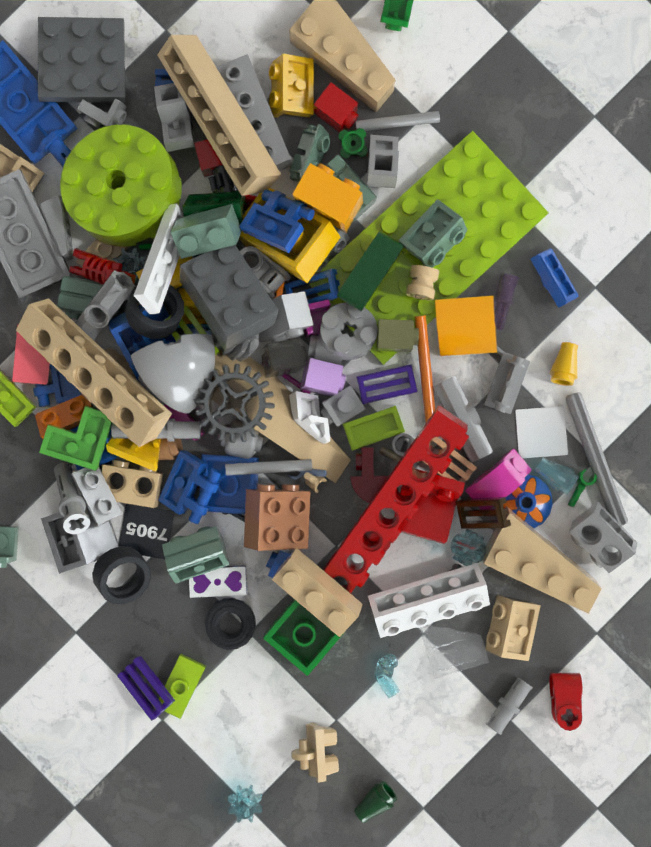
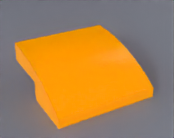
M494 296L435 300L440 356L497 353Z

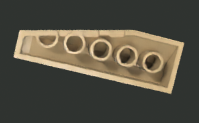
M220 350V353L215 355L214 369L219 372L220 376L224 375L223 365H228L230 373H234V365L239 364L241 368L240 373L242 374L245 368L250 366L252 368L251 378L257 372L262 374L261 378L257 381L258 384L266 380L269 382V386L263 389V392L272 391L274 393L273 397L266 398V403H274L275 408L265 409V413L273 416L272 420H267L263 417L260 422L264 423L267 428L262 430L256 426L254 429L298 459H312V468L326 470V477L336 483L351 461L346 453L331 437L330 442L323 444L294 421L289 395L292 393L274 373L250 357L241 362L236 359L232 361L228 355H222ZM243 380L227 381V384L235 393H241L253 387ZM218 387L213 394L212 400L221 406L224 396ZM227 391L230 397L227 409L233 408L240 412L243 417L240 411L242 407L240 404H243L242 399L244 398L236 399ZM258 395L253 397L246 405V412L251 421L255 418L259 409Z

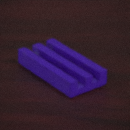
M412 364L356 377L362 404L418 392ZM403 372L408 374V377L370 386H364L363 382ZM410 383L411 387L371 397L366 395V392Z
M141 656L136 657L132 664H129L123 672L117 675L151 721L156 719L175 701ZM137 667L140 669V671L143 673L146 679L150 682L153 688L163 699V704L152 692L153 690L151 689V687L142 679V677L136 671Z

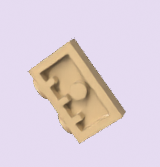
M497 595L492 609L490 629L486 637V651L502 658L529 661L541 605Z

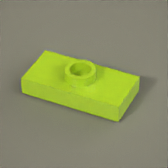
M180 654L165 685V688L175 701L165 712L179 719L182 718L206 665ZM159 697V701L163 704V699Z

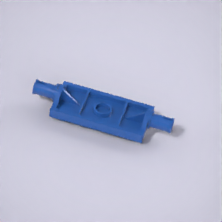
M2 40L0 42V124L34 164H37L48 153H51L63 168L66 161L65 157H68L71 152L63 141L78 128L56 102L39 101L38 81Z

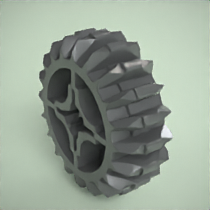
M239 364L234 365V373H230L228 365H223L224 375L220 376L219 372L214 369L212 374L216 379L212 382L209 378H204L205 383L209 385L208 389H198L199 393L205 394L204 399H195L196 404L204 405V409L197 410L196 415L202 416L206 414L207 418L200 422L201 426L204 427L211 423L213 426L208 431L210 435L220 430L218 436L220 441H223L228 433L230 434V443L236 442V434H240L242 442H247L246 432L249 431L251 436L256 438L258 437V433L254 429L256 426L262 430L267 428L264 423L260 422L263 417L267 420H272L273 416L265 413V409L275 408L274 403H266V398L273 397L274 393L272 391L263 392V389L269 386V382L266 380L258 384L257 381L261 378L262 374L257 372L251 378L252 368L250 366H247L242 374L240 373L241 368ZM243 380L253 387L244 392L235 393L229 387L227 381ZM219 387L224 396V401L216 411L212 412V397ZM227 391L236 399L244 398L242 399L243 404H240L242 406L240 411L243 417L237 410L233 408L227 409L228 403H230L228 402L230 397ZM258 395L259 409L255 418L251 421L246 412V405L253 397ZM229 414H235L244 426L228 428L219 423L218 419Z

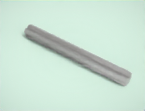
M577 392L568 395L566 402L591 470L597 476L596 483L606 510L621 526L628 523V518L582 394Z

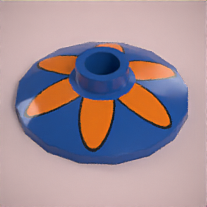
M528 474L524 478L525 481L506 497L507 503H504L503 507L506 508L507 506L523 521L536 528L543 524L550 515L553 505L552 495L546 483L538 477ZM525 497L531 500V505L527 508L522 506V499Z

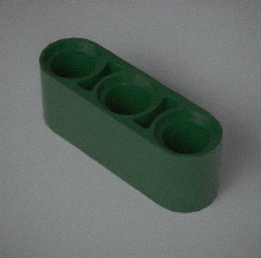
M379 231L342 285L337 297L362 312L401 253L404 245Z

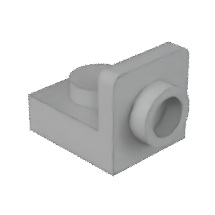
M350 385L322 402L324 409L320 412L324 418H328L329 425L334 422L336 427L364 411L365 407Z

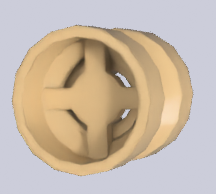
M412 265L410 276L413 280L407 286L406 295L422 300H434L435 289L433 288V283L438 280L439 270L427 266Z

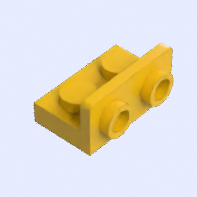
M281 54L269 67V79L271 80L269 107L273 117L278 118L282 114L309 118L314 115V59Z

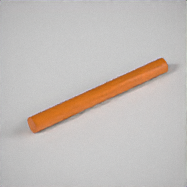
M426 315L414 316L415 328H419L417 347L425 422H427L435 411Z

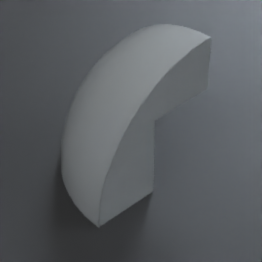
M182 335L181 339L177 342L164 344L163 341H158L130 355L138 374L152 393L163 403L182 413L188 414L198 405L195 403V399H203L205 394L199 393L198 389L204 388L207 390L209 385L205 383L204 378L212 380L215 348L212 335Z

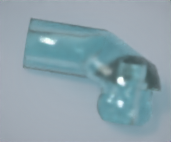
M393 654L381 657L375 671V678L388 698L395 696L400 691L392 679L394 668L398 666V660Z

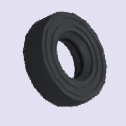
M235 598L222 599L215 603L208 611L205 619V631L210 641L217 647L226 650L238 649L246 645L253 637L256 628L255 615L251 607L244 601ZM227 613L236 614L241 620V629L232 635L224 633L220 628V619Z

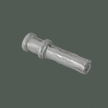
M62 462L54 468L61 496L59 511L64 516L62 524L67 533L80 534L88 529L90 519L84 512L86 508L85 501L78 495L76 483H74V479L71 476L73 473L72 466Z

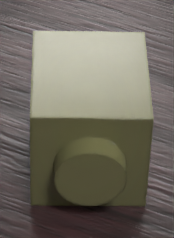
M379 319L377 351L411 352L413 345H418L419 328H414V321Z

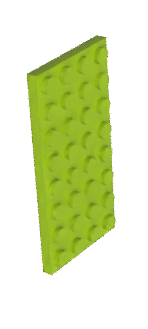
M474 131L469 133L321 269V272L329 269L337 270L338 275H335L336 280H339L340 286H338V290H340L379 231L399 242L398 240L437 199L463 218L467 228L463 240L446 253L445 258L439 265L433 267L439 270L438 280L433 283V288L435 289L434 300H422L406 295L407 286L413 280L410 276L411 266H423V264L405 248L402 249L365 306L374 316L377 327L379 319L412 320L414 321L415 328L414 316L426 315V323L428 325L436 318L435 300L454 299L461 295L549 214ZM328 278L308 285L313 288L328 283ZM328 289L316 294L322 296L331 293V290ZM340 298L329 301V308L346 302ZM346 325L353 333L355 329L353 327H350L349 325ZM377 338L370 350L382 365L387 363L397 353L377 351Z

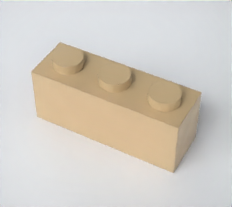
M297 548L278 568L272 578L277 585L339 637L359 617L363 604Z

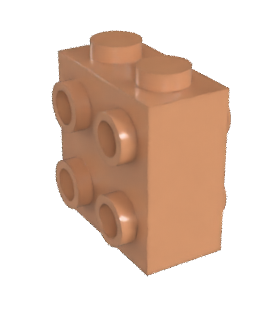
M257 484V489H246L244 547L257 551L308 549L310 491L299 490L298 484H282V489H275V485Z

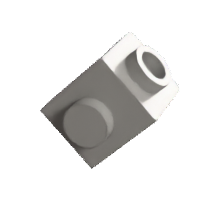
M83 99L77 109L85 115L83 120L96 128H99L100 125L105 127L122 125L127 114L125 111L127 106L118 99L114 100L108 113Z

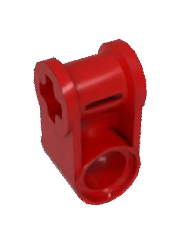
M550 673L549 689L552 717L564 730H575L581 725L583 718L581 674ZM566 709H568L572 715H568L565 721L561 715L566 714Z

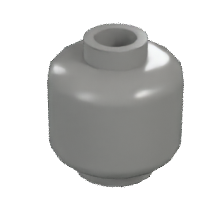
M238 419L232 420L230 425L225 424L228 428L244 426ZM248 431L246 432L247 442H242L240 434H236V442L230 443V434L227 433L220 446L224 447L227 455L250 459L253 457L254 451L260 452L264 436L258 435V437L253 438Z

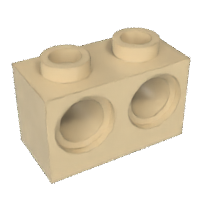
M112 460L111 464L103 465L102 475L116 502L151 508L158 507L164 473L156 472L140 466L139 469L129 468V462ZM116 472L121 474L124 479L123 486L119 489L115 488L111 483V478ZM143 477L150 479L152 482V489L149 493H144L139 488V482Z

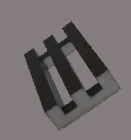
M506 497L471 498L456 501L461 529L506 528L511 526L510 520H506L505 515L509 514L508 508L503 507V504L507 503ZM495 506V509L464 510V507ZM497 516L498 520L467 521L466 517Z

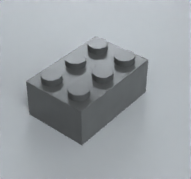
M236 245L203 253L180 265V283L224 351L275 325L278 308Z

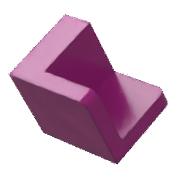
M329 300L308 304L313 326L304 329L306 338L319 334L322 317L330 307Z

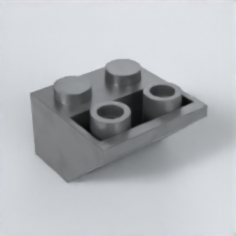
M87 505L84 512L89 516L90 526L80 534H70L64 530L62 524L64 516L60 512L41 518L59 574L95 562L108 550L119 547L111 521L97 526Z

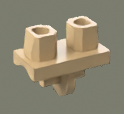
M315 723L306 724L307 739L299 740V749L293 750L291 757L293 760L300 761V769H308L309 776L316 777L318 783L325 782L326 775L339 771L337 756L334 754L325 755V746L336 745L337 732L332 727H320Z

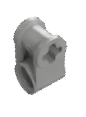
M248 246L240 250L244 258L249 255L257 258V266L251 269L270 298L273 299L276 290L284 281H289L291 276L256 247Z

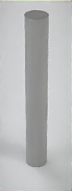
M439 111L357 120L355 121L356 130L362 128L365 131L439 123L440 114Z
M312 459L225 464L226 476L312 471Z

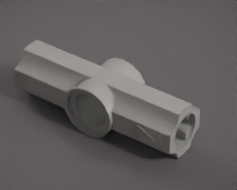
M114 270L75 322L93 340L96 339L132 292L135 285L131 277L124 272Z
M456 376L433 386L442 407L468 425L466 434L469 435V438L462 448L469 461L472 463L492 453L493 450L480 426V417L473 404L468 402Z

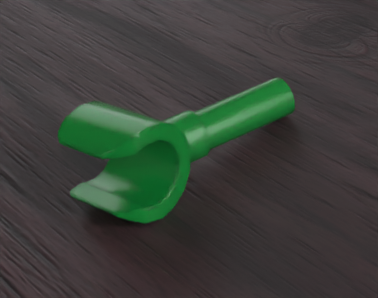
M586 469L578 472L576 475L577 486L567 504L573 508L585 487L596 482V474L589 478V482L584 481L583 474L586 472Z

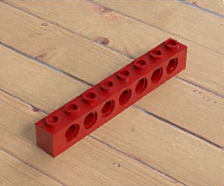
M438 405L326 564L323 571L333 579L337 576L345 578L347 584L341 586L350 594L356 586L361 588L370 575L367 570L372 563L376 566L380 563L386 553L383 548L387 542H395L402 531L399 527L405 518L409 521L419 507L415 503L422 495L426 498L435 485V482L432 481L438 472L443 474L452 461L449 456L455 448L460 450L469 438V435L466 434L468 425ZM435 437H441L446 441L447 445L443 449H435L431 446L430 441ZM424 461L429 465L430 469L425 473H420L415 470L414 463ZM408 485L413 493L408 496L401 495L397 487ZM390 508L394 510L396 516L391 519L386 518L382 515L381 510ZM374 531L379 535L380 539L371 541L366 537L365 533ZM351 554H358L363 558V562L355 563L349 556Z

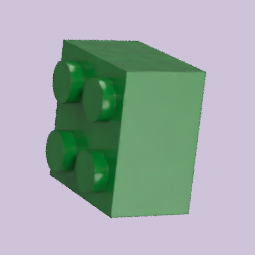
M295 599L290 602L267 629L263 637L264 640L306 676L312 672L340 638Z

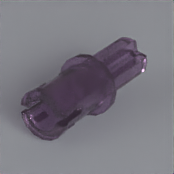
M501 273L498 289L494 297L496 330L504 329L509 307L514 305L512 300L519 280L517 276Z

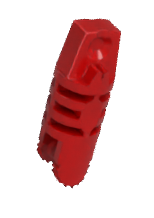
M78 248L74 249L73 256L85 261L82 267L70 266V273L104 285L115 270L117 272H124L131 277L133 284L135 283L136 275L122 270L123 264Z

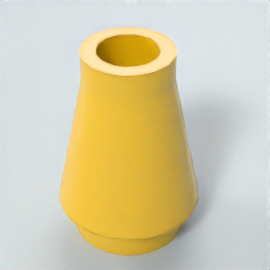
M571 342L561 343L560 350L549 372L551 382L563 386H572L574 384V380L578 378V345Z

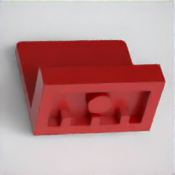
M415 469L416 471H418V472H420V473H425V472H426V471H422V470H419V469ZM435 475L432 480L435 482V485L426 498L422 495L415 503L419 507L409 521L405 518L399 527L402 529V533L446 544L456 501L462 495L465 483ZM402 485L401 495L408 496L413 493L411 487Z

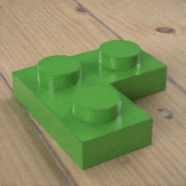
M85 406L77 433L49 424L39 453L96 471L98 470L112 422L99 409Z

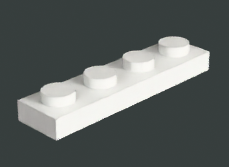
M177 203L171 204L164 212L134 293V297L149 314L160 313L180 256L171 235V230L176 220L184 217L183 211Z

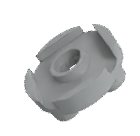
M340 303L331 307L323 315L319 335L323 347L333 356L336 354L345 360H355L369 353L376 341L378 328L374 316L365 307L360 312L348 303ZM349 325L355 329L353 337L341 333L344 330V326Z

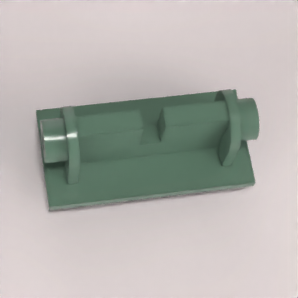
M318 124L317 127L308 125L307 129L303 130L298 149L306 153L305 156L295 154L289 169L291 180L300 182L309 164L318 166L323 159L324 153L328 151L331 135L321 124Z

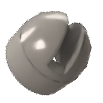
M402 433L393 439L392 447L396 454L400 456L405 454L402 452L405 438L409 439L407 449L414 441V438L409 434Z

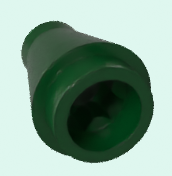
M386 782L375 783L361 803L354 809V812L361 822L366 823L369 819L394 807L393 803L397 800V796Z

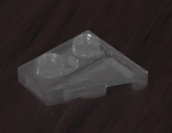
M428 624L419 628L435 679L489 663L480 633L458 631L453 628H441Z

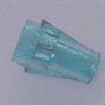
M544 457L534 471L546 480L559 494L563 492L568 495L579 478V475L574 473V469L549 461Z

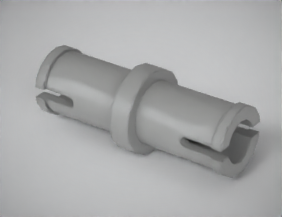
M517 677L505 697L499 699L498 702L500 704L489 721L486 722V725L501 735L513 715H518L520 712L519 706L533 687Z

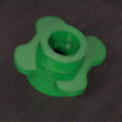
M358 128L356 131L349 132L342 130L339 133V139L342 141L340 154L343 158H349L351 155L363 157L367 154L368 148L365 146L364 138L366 137V132L364 129ZM351 141H355L356 145L351 146Z

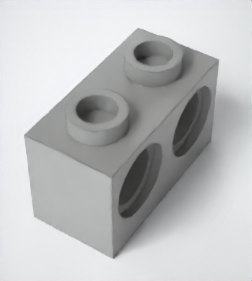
M596 502L572 522L569 533L574 543L579 547H584L590 554L592 561L598 567H603L608 573H611L635 555L638 542L599 502ZM592 525L596 527L598 531L589 532L585 529V526ZM613 546L618 551L614 553L608 552L604 547Z

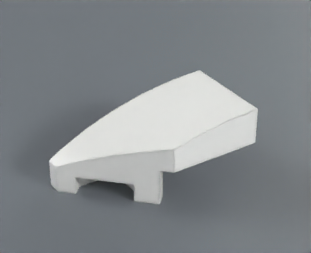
M298 391L290 394V406L294 421L323 444L330 442L328 418L320 417L318 395Z

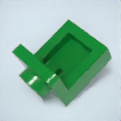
M385 0L380 22L386 23L385 28L389 30L401 31L402 27L408 28L414 0Z

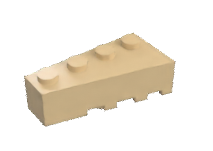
M314 0L289 29L291 44L308 58L314 59L318 66L373 111L377 112L394 92L395 78L336 0Z
M508 508L509 514L505 515L506 520H510L511 526L494 529L481 555L483 563L589 614L602 589L597 580Z

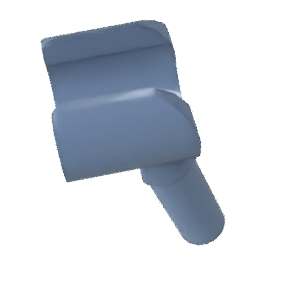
M312 469V471H300L298 476L289 475L291 479H300L306 472L313 476L326 477L327 471Z

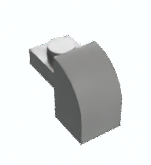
M174 83L155 86L156 107L162 123L164 145L167 152L195 147L189 107Z
M370 135L367 186L396 187L399 137Z

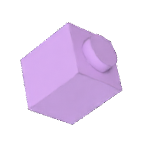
M308 359L304 365L300 389L331 397L338 394V390L342 391L345 384L346 375L342 374L343 366L317 359Z

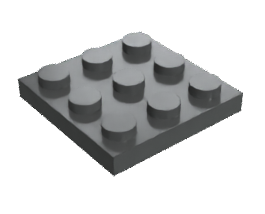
M38 17L39 101L81 102L83 99L87 102H114L115 99H118L121 102H126L124 18Z

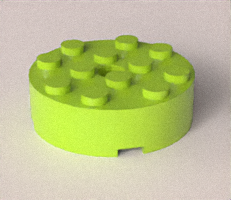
M111 125L88 134L72 149L63 166L60 190L67 212L86 232L102 243L126 247L134 246L137 242L156 236L164 212L171 204L177 203L178 206L180 204L182 182L176 163L156 137L139 127Z

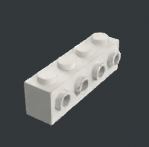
M478 563L368 596L380 638L394 636L402 631L424 627L429 623L450 619L455 615L477 611L490 605L487 585Z

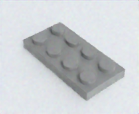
M18 169L0 178V261L18 297L23 298L62 280L64 276H71L72 273L69 272L65 259L60 255L48 224L22 170Z

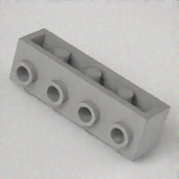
M248 54L217 66L216 68L278 170L281 171L291 167L290 155Z

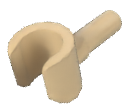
M309 472L304 474L306 485L315 493L319 492L317 489L319 483L327 482L324 477L313 476Z

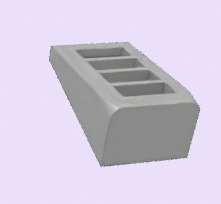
M56 196L40 203V208L60 255L69 261L74 259L69 216L62 197Z

